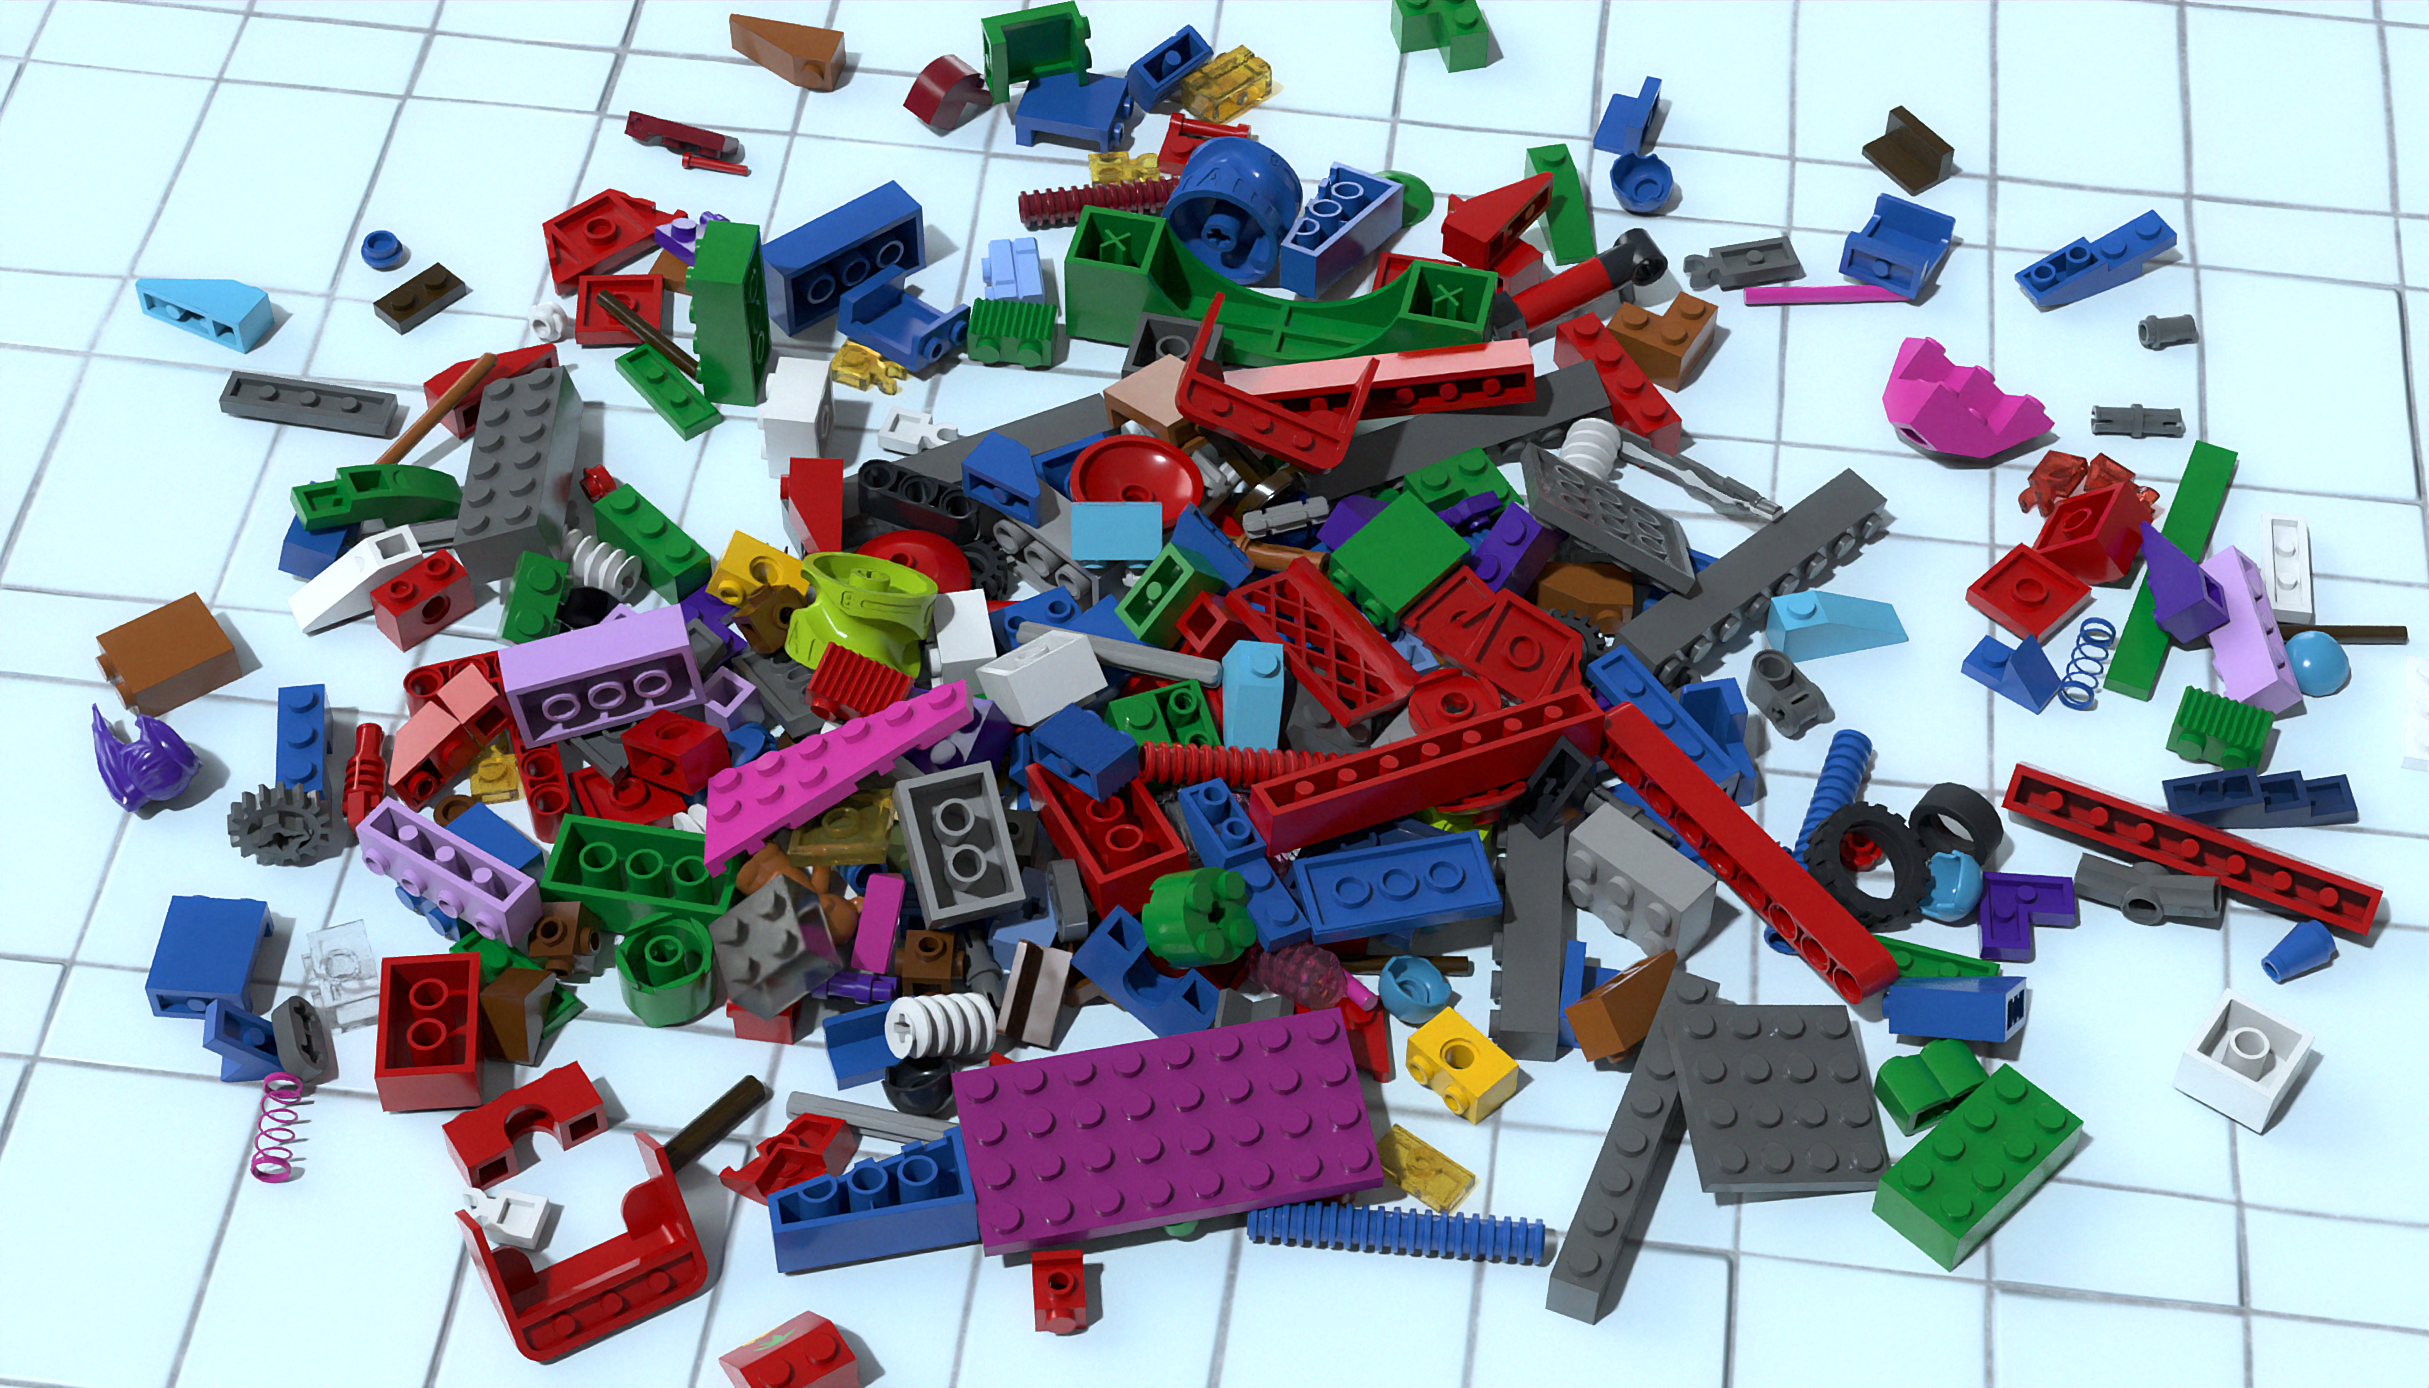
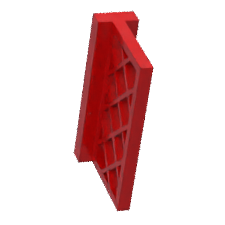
M1305 555L1293 559L1286 571L1229 591L1224 599V602L1262 642L1283 644V664L1344 729L1386 711H1389L1393 716L1401 713L1409 704V699L1415 691L1416 683L1422 678ZM1247 601L1264 606L1265 613L1253 609ZM1276 611L1293 616L1294 623L1276 617ZM1276 632L1295 638V644L1284 641ZM1306 642L1324 648V654L1306 649ZM1307 664L1324 669L1325 676L1314 673ZM1336 674L1353 679L1355 687L1337 681ZM1338 696L1355 701L1356 708L1350 710Z

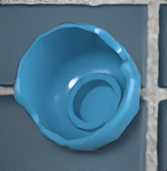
M2312 630L2298 633L2285 644L2301 692L2315 697L2332 694L2345 682L2349 672V659L2340 644L2327 633Z
M1957 850L1952 851L1954 855L1938 852L1927 864L1926 868L1931 869V880L1925 885L1928 888L1926 897L1918 903L1919 906L1917 908L1919 912L1938 920L1951 922L1965 917L1978 904L1983 892V870L1972 856Z
M1411 954L1399 957L1393 956L1383 968L1378 981V992L1382 1005L1395 1018L1410 1024L1426 1023L1438 1015L1448 1004L1447 1001L1452 989L1450 984L1444 983L1440 971L1425 958Z

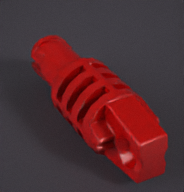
M371 722L360 724L356 728L355 752L350 760L347 761L342 814L344 818H347V825L354 832V836L357 839L356 827L385 799L388 766L382 758L385 732L382 731L380 725Z

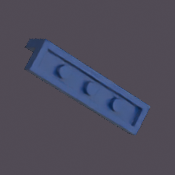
M1624 644L1588 664L1586 676L1614 706L1623 701H1629L1634 704L1733 800L1741 769Z

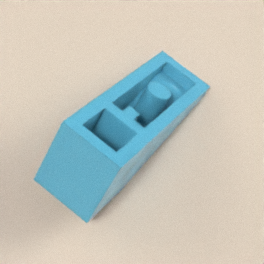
M140 278L135 283L143 314L243 354H246L275 324L268 293L258 287L249 286L233 279Z
M1817 590L1771 598L1765 634L1772 649L1786 654L1792 663L1904 643L1907 640L1904 628L1890 603Z
M1238 640L1222 658V667L1224 668L1222 677L1224 747L1228 750L1231 746H1237L1240 751L1245 747H1252L1254 752L1259 748H1266L1268 753H1270L1271 750L1277 749L1284 691L1283 644ZM1240 784L1234 789L1228 788L1234 792H1251V788L1243 789Z

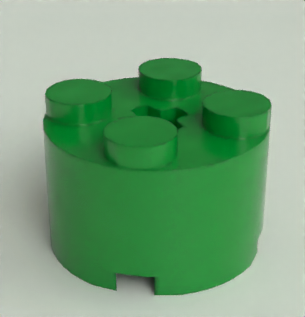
M1220 867L1200 868L1165 874L1156 879L1149 890H1154L1150 903L1144 904L1142 910L1143 932L1150 950L1157 958L1164 957L1171 963V965H1168L1169 967L1176 970L1230 963L1237 959L1246 947L1253 945L1257 935L1256 926L1248 916L1245 904L1249 900L1245 892V881L1239 872L1227 871Z
M659 912L638 919L624 932L625 938L619 947L617 945L615 952L621 993L626 1006L632 1013L643 1019L645 1025L651 1028H662L667 1024L680 1023L697 1016L714 1005L718 980L713 944L709 932L699 921L691 917L690 921L676 918L675 913Z

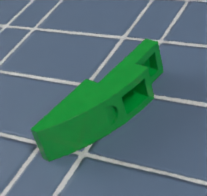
M367 464L336 468L334 480L292 487L289 499L304 531H311L382 518L386 528L405 524L459 516L463 493L454 476L439 470L405 464Z

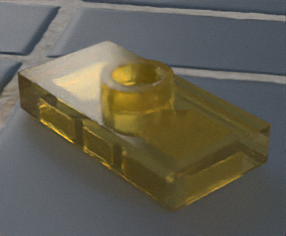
M1397 1123L1376 1144L1384 1178L1440 1215L1441 1211H1448L1449 1214L1475 1185V1174Z

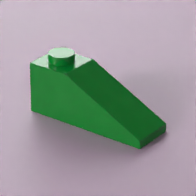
M1566 143L1527 148L1524 179L1546 171L1554 174L1551 206L1537 221L1555 266L1582 263L1596 256L1577 169Z

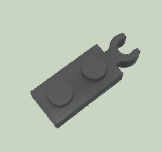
M1788 236L1709 248L1708 257L1698 254L1688 255L1684 257L1683 272H1691L1689 281L1691 288L1704 287L1713 280H1717L1720 288L1799 276L1801 263Z

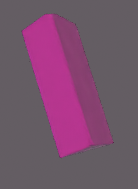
M873 873L869 876L851 959V966L853 968L885 974L888 971L906 885L903 874Z

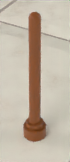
M492 352L484 353L373 464H398L497 365V356Z

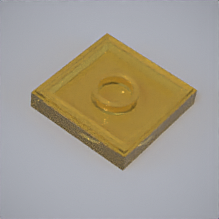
M894 789L858 790L793 829L787 854L790 867L885 863L896 811L892 796Z

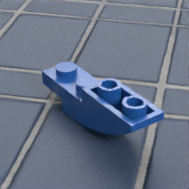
M2151 209L2091 243L2084 236L2017 272L2014 274V280L2037 305H2057L2086 299L2142 275L2143 263L2177 245V233L2154 209Z
M1221 777L1179 790L1178 798L1204 867H1220L1227 871H1237L1243 877L1245 892L1249 900L1245 904L1248 916L1256 926V938L1266 953L1307 940L1312 928L1265 860L1266 842Z

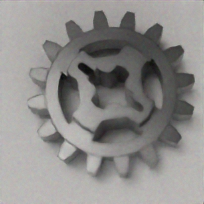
M278 781L276 788L269 789L264 784H259V793L254 795L251 792L244 791L242 792V802H232L230 805L231 814L227 815L230 844L232 848L240 847L243 858L256 854L258 864H263L268 858L274 859L276 866H282L285 859H292L295 863H301V854L306 853L316 856L318 854L317 845L327 846L329 843L328 834L333 833L332 813H330L328 800L320 801L319 791L317 790L305 794L303 784L298 783L292 789H286L284 781Z

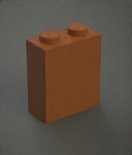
M196 591L96 636L101 655L95 657V661L100 673L106 682L114 679L117 684L114 686V690L121 705L126 711L133 708L137 716L143 713L156 718L243 677L235 647Z

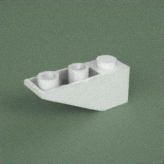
M407 524L362 540L287 599L302 634L372 610L373 606L369 592L424 560L423 553Z

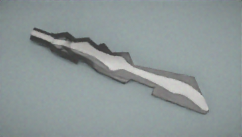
M1611 423L1619 430L1622 436L1621 446L1617 451V456L1621 460L1673 474L1685 489L1699 490L1709 501L1714 499L1724 508H1735L1745 516L1755 514L1776 523L1782 518L1784 513L1782 506L1767 500L1750 487L1729 476L1724 478L1708 467L1680 453L1672 457L1651 447V440Z

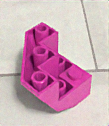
M1906 337L1902 342L1882 396V401L1888 421L1906 438L1927 450L1984 459L2045 433L2054 426L2055 422L2044 413L2046 407L2037 398L2029 394L2024 396L2004 394L1994 384L1996 379L1988 370L1978 365L1974 367L1954 365L1944 355L1946 349L1936 340L1930 337H1925L1924 339Z

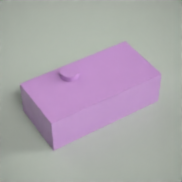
M680 603L497 650L505 692L526 749L645 719L661 708L672 712L707 702L698 661Z

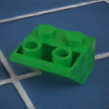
M1197 678L1110 701L1108 704L1104 723L1106 722L1109 727L1113 726L1116 732L1123 730L1129 733L1137 743L1138 754L1145 741H1152L1154 746L1163 741L1167 742L1169 747L1173 743L1178 742L1183 745V748L1189 743H1194L1198 749L1203 744H1209L1212 749L1217 745H1221ZM1152 779L1150 783H1143L1154 800L1177 794L1179 790L1189 787L1183 781L1178 785H1172L1169 780L1164 784H1157L1155 779Z

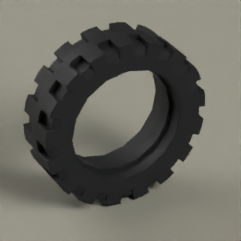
M1857 801L1852 806L1849 803L1843 805L1815 826L1816 829L1809 834L1806 840L1809 847L1804 850L1803 863H1808V870L1806 872L1862 926H1865L1867 931H1875L1882 926L1885 928L1892 926L1919 906L1918 903L1926 897L1928 888L1925 885L1931 880V869L1926 868V861L1929 860L1926 848H1921L1918 842L1921 839L1914 828L1910 830L1904 824L1907 821L1897 812L1894 815L1887 812L1888 807L1877 803L1874 806H1869L1868 801ZM1852 833L1865 836L1876 843L1887 855L1894 871L1895 884L1890 898L1872 897L1858 889L1848 878L1840 861L1839 843L1843 834Z

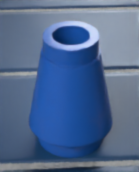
M2319 921L2299 922L2267 956L2262 958L2261 965L2265 973L2274 982L2279 983L2284 979L2328 962L2330 954L2336 949V945L2330 932Z

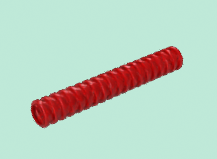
M1145 741L1138 754L1140 768L1138 774L1143 783H1150L1152 779H1155L1157 784H1164L1169 780L1172 785H1178L1183 781L1186 786H1192L1195 782L1200 784L1221 777L1228 788L1234 789L1240 784L1243 789H1250L1251 785L1340 759L1351 754L1344 753L1339 757L1337 753L1330 752L1325 756L1323 752L1316 751L1311 756L1310 752L1305 750L1300 751L1297 755L1294 750H1287L1283 754L1280 749H1273L1268 753L1266 748H1259L1254 752L1252 747H1245L1240 751L1237 746H1231L1226 750L1223 745H1217L1212 749L1209 744H1203L1198 749L1194 743H1189L1183 748V745L1178 742L1173 743L1169 747L1167 742L1161 741L1157 746H1154L1152 741Z

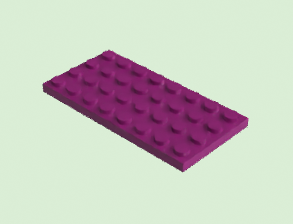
M1340 1007L951 1073L958 1119L976 1198L977 1219L985 1257L1383 1187L1384 1175Z

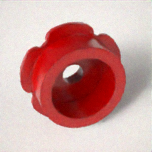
M598 464L591 469L587 467L583 469L584 478L579 481V484L591 503L604 498L617 489L613 478L603 465Z
M1846 833L1841 838L1839 845L1840 861L1844 867L1851 871L1864 872L1871 869L1875 865L1876 860H1879L1883 854L1881 848L1865 836Z

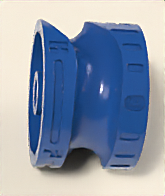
M1234 136L1218 137L1200 144L1192 152L1180 176L1179 185L1173 190L1161 217L1167 218L1174 233L1181 242L1204 264L1225 278L1239 285H1245L1264 278L1272 271L1280 254L1281 243L1294 225L1302 208L1303 190L1300 180L1290 164L1271 148L1247 138Z

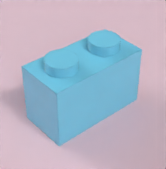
M1071 502V560H1080L1081 568H1107L1108 560H1126L1127 568H1148L1162 551V502Z

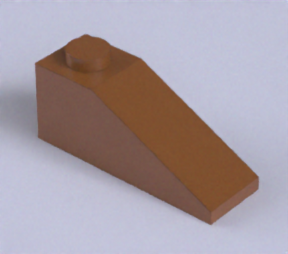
M734 13L730 14V35L734 50L794 86L829 92L834 91L846 64L843 31Z
M1547 561L1522 598L1532 605L1548 611L1551 608L1560 609L1561 615H1566L1568 609L1575 610L1574 617L1581 619L1583 614L1590 617L1588 624L1593 626L1596 623L1600 628L1599 633L1616 634L1617 630L1629 623L1632 618L1633 576L1632 572L1624 570L1616 564Z
M1674 948L1634 962L1563 1009L1587 1063L1603 1057H1607L1609 1063H1614L1636 1052L1634 1044L1647 1036L1678 956Z

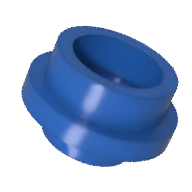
M378 230L365 237L361 247V255L367 265L376 268H387L401 259L403 248L401 242L392 232Z

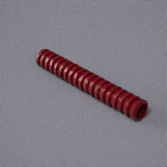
M1171 175L1170 179L1166 180L1164 176H1159L1158 181H1153L1152 177H1148L1145 179V182H1140V179H1133V183L1128 184L1127 180H1122L1120 185H1115V182L1111 181L1108 182V186L1096 183L1093 188H1090L1089 184H1084L1083 189H1078L1074 185L1070 187V190L1058 187L1056 192H1052L1051 188H1046L1045 193H1040L1037 189L1028 195L1026 191H1021L1018 196L1021 224L1024 227H1030V223L1036 222L1037 226H1042L1043 221H1048L1052 225L1055 224L1056 220L1060 219L1062 223H1067L1069 218H1073L1074 222H1079L1084 205L1125 212L1136 211L1137 214H1143L1144 210H1148L1150 214L1156 213V209H1161L1163 212L1173 190L1179 185L1180 178L1177 175Z

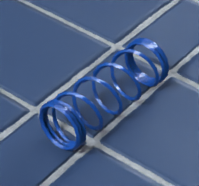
M2091 617L2085 619L2081 624L2080 634L2076 639L2077 646L2072 650V660L2066 667L2067 675L2062 679L2058 690L2060 701L2070 708L2085 709L2093 703L2095 696L2093 689H2096L2099 685L2097 678L2094 676L2100 675L2104 670L2103 665L2099 661H2104L2108 658L2109 653L2104 647L2112 645L2116 636L2115 627L2109 621L2099 617ZM2091 623L2102 624L2109 628L2112 635L2102 629L2092 628L2085 630L2084 627ZM2100 631L2107 634L2110 638L2097 640L2090 637L2086 632ZM2080 637L2087 643L2079 644ZM2085 645L2100 647L2104 650L2105 657L2102 659L2087 656L2080 647ZM2077 649L2085 657L2074 658ZM2082 659L2091 660L2099 664L2101 669L2098 673H2089L2082 670L2076 664V661ZM2072 664H2074V666L2078 670H2080L2078 672L2069 673V669ZM2071 675H2088L2095 680V686L2090 687L2084 682L2072 680ZM2069 686L2081 688L2087 692L2090 699L2085 702L2072 699L2066 693L2065 688ZM2062 691H2063V693L2065 694V696H2066L2067 698H2069L2071 701H2073V702H2075V703H2071L2070 701H2068V700L2063 696Z

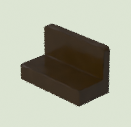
M1900 105L1889 111L1885 135L1863 145L1861 154L1910 196L1915 197L1949 179L1955 149L1904 106Z

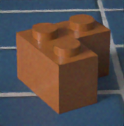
M1681 291L1665 314L1660 316L1624 301L1606 328L1653 384L1677 393L1714 341L1719 306Z

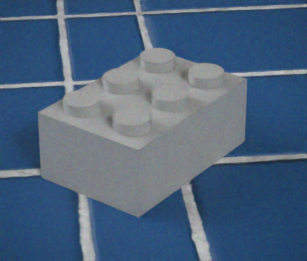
M981 762L896 782L892 796L926 930H936L1020 910L1026 900L991 762Z
M1607 802L1570 833L1563 893L1568 896L1572 903L1590 911L1604 921L1611 931L1622 934L1639 946L1648 957L1674 948L1678 956L1674 968L1708 937L1717 878Z

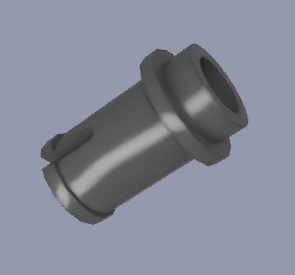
M2190 314L2165 318L2149 315L2145 320H2141L2138 325L2140 342L2143 345H2149L2150 348H2157L2161 343L2191 341L2196 333L2195 321Z

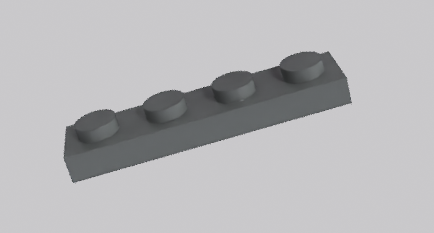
M232 371L218 400L221 412L381 436H386L399 406L396 394L240 371Z

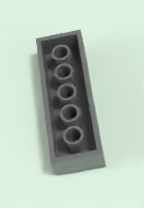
M565 365L549 369L539 368L530 374L511 379L501 378L493 381L491 384L484 385L453 541V548L474 586L512 577L517 558L525 550L559 560L584 403Z

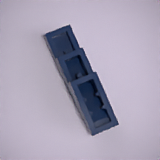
M2251 766L2161 781L2169 812L2215 828H2292L2357 821V806L2346 774L2303 780L2301 770L2257 777L2255 767Z

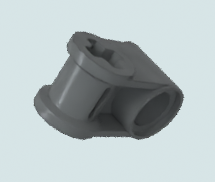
M1765 649L1759 651L1754 656L1746 685V696L1771 721L1772 725L1781 735L1790 737L1797 733L1799 726L1811 719L1820 720L1827 716L1829 707L1824 693L1791 662L1786 654L1775 649Z

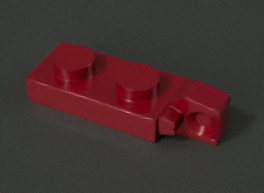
M631 110L629 111L624 134L643 142H648L656 136H662L661 144L685 149L686 142L699 145L697 153L721 159L723 152L737 154L740 142L736 137Z

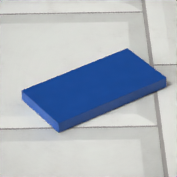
M1478 830L1292 860L1293 877L1305 917L1312 927L1310 934L1314 945L1502 914L1503 903Z

